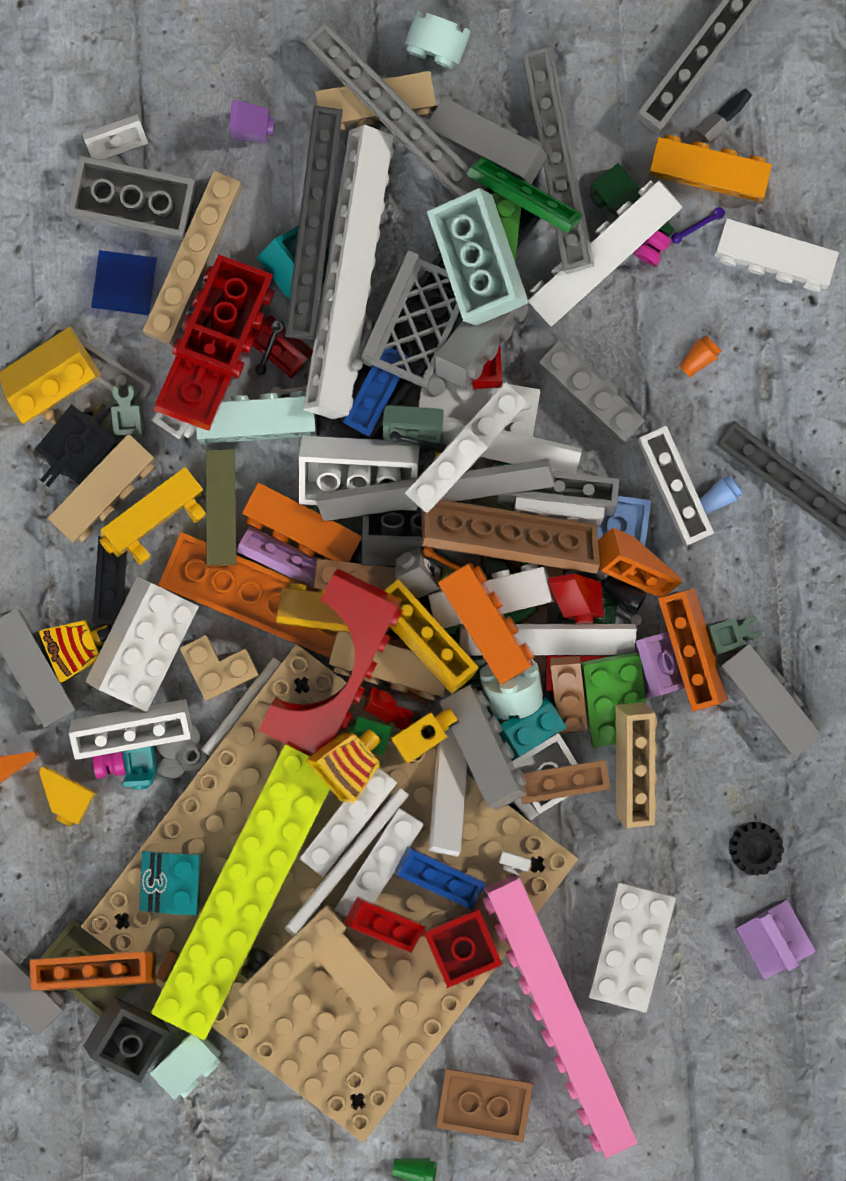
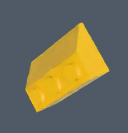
M69 326L0 371V382L7 401L21 423L25 424L32 422L46 411L97 380L102 374L72 327Z
M289 583V589L282 588L276 620L278 624L350 633L340 615L330 606L320 601L325 589H318V592L306 591L307 585Z

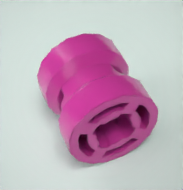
M656 231L633 254L645 263L657 267L662 259L661 253L663 250L668 249L672 241L663 233Z
M122 751L92 757L96 779L106 778L108 774H115L116 776L126 775Z

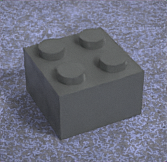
M113 996L83 1046L90 1059L141 1083L171 1032L162 1019Z

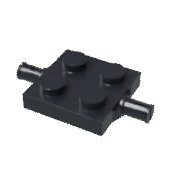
M104 403L101 404L92 416L82 413L71 404L37 445L35 450L45 457L51 466L43 477L39 479L44 483L52 475L46 482V486L50 487L59 474L69 477L80 485L117 442L105 431L101 424L111 412V409L108 407L100 416V413L106 407Z

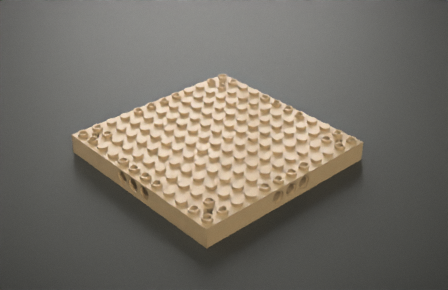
M296 644L81 927L116 954L133 952L155 953L156 974L171 948L181 954L285 746L284 743L258 731L270 705L275 698L298 704L322 701L341 690L347 682ZM306 677L309 680L307 685L310 687V690L307 693L302 691L300 694L296 691L298 686L295 681L298 678L303 680ZM362 695L358 705L352 702L348 710L349 713L353 714L351 720L356 722L359 716L392 727L384 755L371 753L379 761V768L395 779L397 784L324 877H322L304 863L300 857L344 803L330 789L252 947L274 955L291 939L285 930L287 923L300 910L398 789L404 790L409 795L400 808L424 823L410 847L481 879L486 883L485 887L513 874L503 870L504 864L498 862L502 850L528 859L532 857L537 859L538 856L542 857L541 863L544 868L541 871L538 869L535 872L531 871L532 865L530 863L528 872L521 870L520 875H517L524 886L536 915L577 862L578 858L508 804L498 810L488 807L476 780L467 773L461 853L458 856L429 851L437 750L432 747L407 764L391 739L403 730L398 728L394 722L391 721L388 724L365 711V695ZM349 724L346 730L340 728L336 737H338L340 734L347 733ZM392 817L320 904L322 907L328 904L343 921L346 917L335 911V908ZM142 851L202 853L199 913L197 915L139 911ZM395 873L392 874L375 901V904L421 923L425 926L424 930L471 911V909L403 879ZM482 890L473 909L479 907L502 961L506 956L505 952L510 949L506 940L500 941L494 929V925L498 924L494 913L491 915L487 913L482 902V898H485L486 895ZM118 913L121 916L124 913L129 915V927L126 924L123 927L118 925L119 918L116 917ZM348 926L344 930V933L393 988V991L366 1015L362 1010L357 1013L348 1004L346 999L349 995L342 987L337 990L329 982L326 976L330 973L323 965L317 967L311 962L260 1012L238 991L248 980L238 973L212 1028L364 1143L495 970L492 969L447 989L424 931L413 952L410 953ZM247 955V957H246V959H245V961H244L242 967H243L244 965H247V964H248V961H249V956H248V955ZM156 978L155 984L163 989L167 981L163 982ZM359 1093H362L365 1104L363 1106L358 1104L357 1107L352 1105L353 1098L351 1095L355 1094L357 1096Z

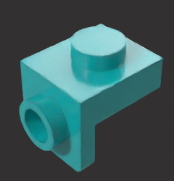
M153 746L122 751L126 771L123 786L132 787L134 790H142L152 785L157 777Z

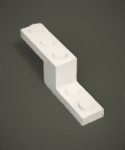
M505 382L405 494L422 510L428 513L528 402Z

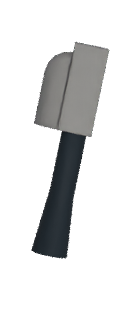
M744 88L718 110L717 114L714 113L696 130L700 137L711 142L721 136L729 128L727 122L732 120L752 97V94Z

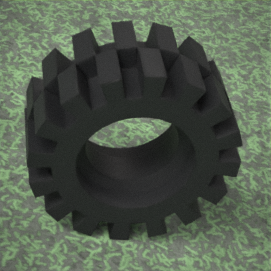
M749 822L748 824H743L737 831H734L733 837L730 839L729 854L732 857L731 860L737 868L747 874L756 876L768 874L769 871L776 869V865L782 860L781 856L784 853L782 838L775 829L765 823ZM760 837L765 840L767 853L762 859L752 860L747 856L745 845L749 839Z

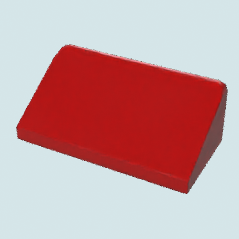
M271 315L263 320L260 330H255L251 336L255 338L253 347L263 355L273 332L271 325L277 320ZM284 326L283 330L278 332L268 359L292 379L312 356L313 350L300 339L285 337L286 327Z

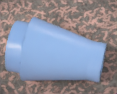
M728 475L725 478L721 477L699 500L708 515L717 509L738 501V497L743 492L732 476Z

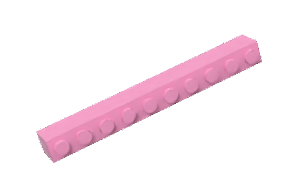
M512 874L485 887L483 891L486 897L482 898L484 907L489 915L494 913L498 924L494 925V929L500 941L506 940L510 949L505 952L512 968L518 967L522 977L517 979L523 993L525 995L529 993L533 1000V1004L529 1005L536 1021L542 1020L545 1030L541 1031L547 1046H553L557 1056L553 1057L554 1063L559 1073L565 1072L569 1082L565 1084L570 1098L572 1100L577 1099L581 1107L576 1111L583 1126L589 1125L592 1135L588 1136L594 1151H600L605 1158H609L637 1144L636 1137L520 878L516 874Z

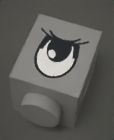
M420 546L396 558L395 579H399L416 599H419L440 589L438 584L440 582V568L430 557L424 556L423 549Z

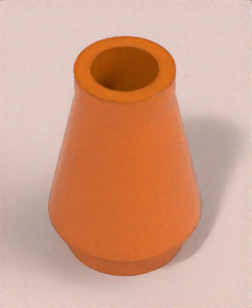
M705 335L702 339L698 338L684 360L678 366L691 378L695 373L719 359L717 356L722 351Z

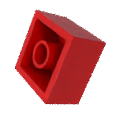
M479 907L424 930L425 937L447 989L503 965Z

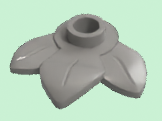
M193 725L191 739L156 745L157 750L164 757L158 764L156 772L164 777L179 778L187 771L198 772L208 760V755L201 750L203 748L201 745V734ZM196 752L197 758L194 761H189V755Z

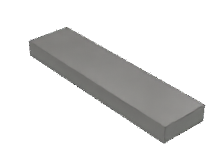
M55 322L41 345L66 328ZM77 335L102 374L95 382L112 393L113 387L116 384H121V391L125 395L129 394L128 386L131 383H135L137 395L134 398V403L143 404L153 389L154 384Z

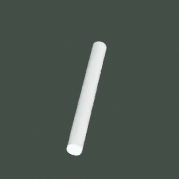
M274 657L271 659L201 749L205 754L211 756L281 665V662Z

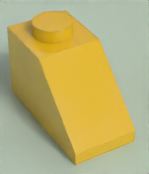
M41 766L39 774L51 812L57 814L56 820L69 827L73 823L76 825L81 824L97 792L47 766Z

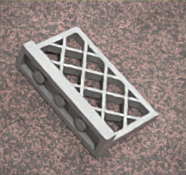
M408 250L363 350L361 362L369 367L371 365L426 388L435 368V355L446 343L460 309L458 303H456L454 310H452L450 304L457 302L456 297L448 300L443 285L451 283L447 270L419 259L418 254ZM420 268L431 272L436 283L421 288L417 279ZM413 284H415L417 290L411 291ZM438 287L443 302L429 307L424 292ZM419 294L424 309L410 314L405 302L407 298ZM446 306L450 315L449 321L436 325L431 311ZM403 309L405 316L399 318L400 313ZM427 313L432 328L417 333L412 318ZM407 320L413 335L398 340L394 327L396 324ZM445 328L444 333L441 337L439 330ZM434 332L439 344L437 348L425 352L419 337ZM390 336H392L394 342L388 343ZM415 339L421 354L406 359L400 344ZM396 346L401 361L389 364L380 360L384 350ZM433 355L431 362H429L427 356ZM423 358L427 367L424 378L412 374L408 363Z

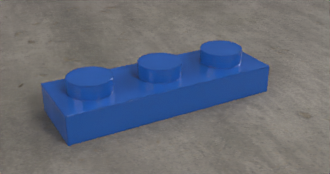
M389 348L384 350L380 360L394 364L401 361L397 350ZM372 366L343 424L370 437L401 377Z
M409 846L406 848L394 871L397 876L471 910L486 885L481 879Z

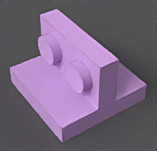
M668 632L643 638L635 642V652H639L642 663L646 699L685 688Z
M786 899L735 927L764 980L784 969L787 971L799 966L798 961L816 952Z

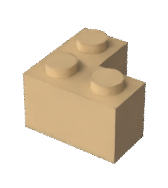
M207 635L180 648L205 701L220 696L260 675L248 649L220 660Z

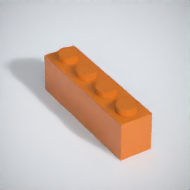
M259 482L242 512L244 516L248 517L246 520L247 524L259 530L263 526L273 530L271 536L286 544L289 539L300 544L297 549L311 557L316 552L325 557V560L351 562L362 541L361 535L332 520L323 521L321 514Z
M472 563L441 580L438 584L500 685L532 667L534 664L531 659L535 656L526 642L520 643L516 636L519 630L512 618L504 617L500 610L503 604L495 591L491 593L488 591L484 584L488 580L479 566L474 568Z
M695 587L659 598L658 600L692 712L728 700Z
M151 952L30 960L31 990L48 991L156 983L155 953Z

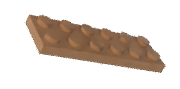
M441 499L428 513L422 510V546L582 572H598L600 560L596 524Z

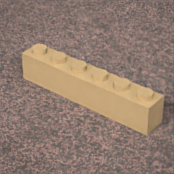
M214 170L144 326L143 332L145 335L173 346L241 194L243 186L240 181Z

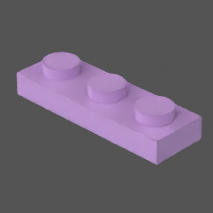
M251 526L248 527L238 545L237 552L314 588L318 558L311 557L297 548Z

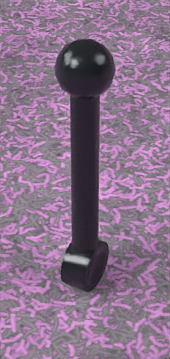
M276 320L271 325L273 332L261 363L255 368V372L258 375L266 373V363L278 332L284 328V323L281 320Z
M397 431L391 432L389 436L390 441L393 443L401 441L435 449L438 453H442L447 446L444 443L435 444L401 436Z

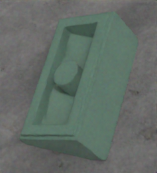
M387 405L384 408L383 440L390 441L389 436L391 432L397 431L401 436L435 444L442 443L444 411L439 408Z

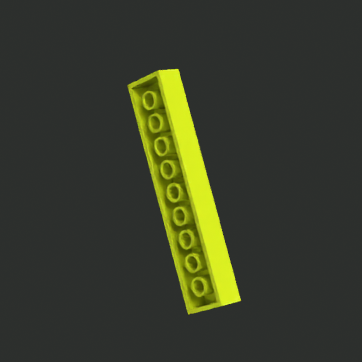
M286 744L151 1012L152 1015L202 1040H205L330 791L327 784L306 762L310 756Z

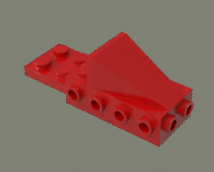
M218 254L213 267L208 266L203 279V282L206 284L203 291L199 289L193 302V306H195L193 314L188 313L182 328L185 331L182 339L177 338L174 344L172 354L176 355L156 400L154 411L210 431L228 387H230L233 378L239 379L245 363L242 362L244 353L249 355L255 338L251 337L254 329L260 330L265 314L261 313L264 305L270 306L275 293V290L271 289L273 274Z

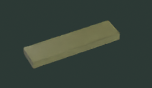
M235 449L206 450L207 566H236Z

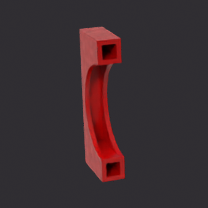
M339 568L333 573L320 601L330 606L340 615L351 633L355 649V660L351 677L341 690L322 701L298 704L275 698L258 730L309 756H312L334 740L340 728L346 730L353 715L348 710L352 702L358 705L365 691V688L361 687V683L364 677L371 678L378 664L373 659L377 651L383 653L390 639L386 632L390 625L394 627L397 625L403 610L398 608L402 599Z

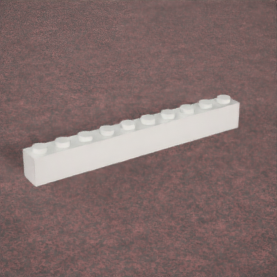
M367 125L350 130L348 135L303 409L331 419L348 416L353 405V385L357 379L358 371L352 369L351 362L357 357L362 342L363 326L367 319L365 311L367 299L371 293V274L376 263L374 255L376 243L380 237V218L385 207L383 199L385 188L389 182V162L394 151L392 146L394 135Z

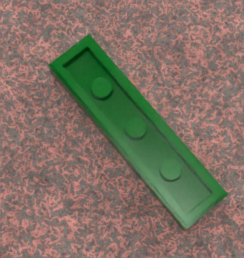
M484 157L474 163L467 173L468 177L566 233H569L580 222L583 215Z

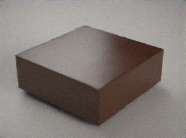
M172 948L168 951L155 978L163 982L168 980L180 956L179 952Z

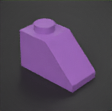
M232 100L229 124L232 139L267 143L268 135L274 134L275 118L270 117L269 109Z

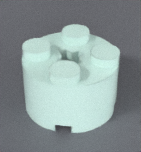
M416 11L404 44L408 46L407 51L409 54L424 60L427 55L435 57L434 61L437 62L436 64L453 70L454 64H460L471 31L464 28L462 33L460 32L461 29L457 28L458 24L429 13H426L425 18H422V12Z
M531 659L534 664L532 667L500 685L488 664L480 669L482 689L490 703V706L487 707L490 714L504 720H509V716L518 715L519 719L530 716L541 707L543 689L539 667L533 659Z

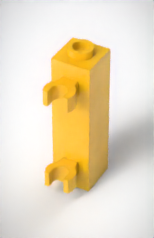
M184 467L102 528L100 531L102 538L99 540L101 545L109 554L114 552L117 557L129 550L135 561L142 565L149 559L150 554L140 544V540L183 508L195 524L205 517V511L195 501L201 495L202 487L188 469Z

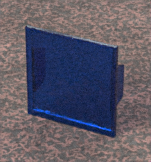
M99 250L91 308L149 316L157 258Z

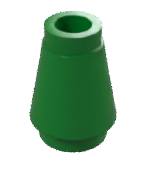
M395 1158L392 1174L407 1181H435L437 1162L431 1161L430 1158Z

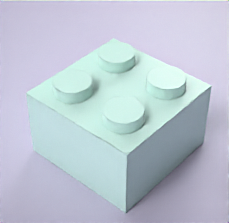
M189 1034L153 1068L150 1075L174 1100L179 1095L185 1098L199 1083L196 1079L201 1074L206 1078L218 1067L220 1063L218 1057L221 1051L208 1037L202 1040Z

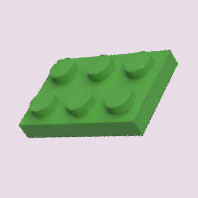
M639 652L581 662L590 743L593 748L616 744V705L641 702L646 704L642 663Z

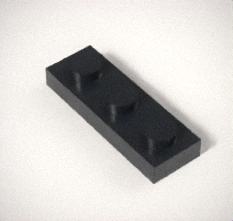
M98 536L92 624L114 625L124 604L128 550L119 557L114 552L109 554L99 541L102 537Z

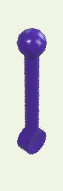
M718 207L713 211V214L681 233H673L671 236L672 242L679 244L685 236L714 219H722L725 215L724 209Z

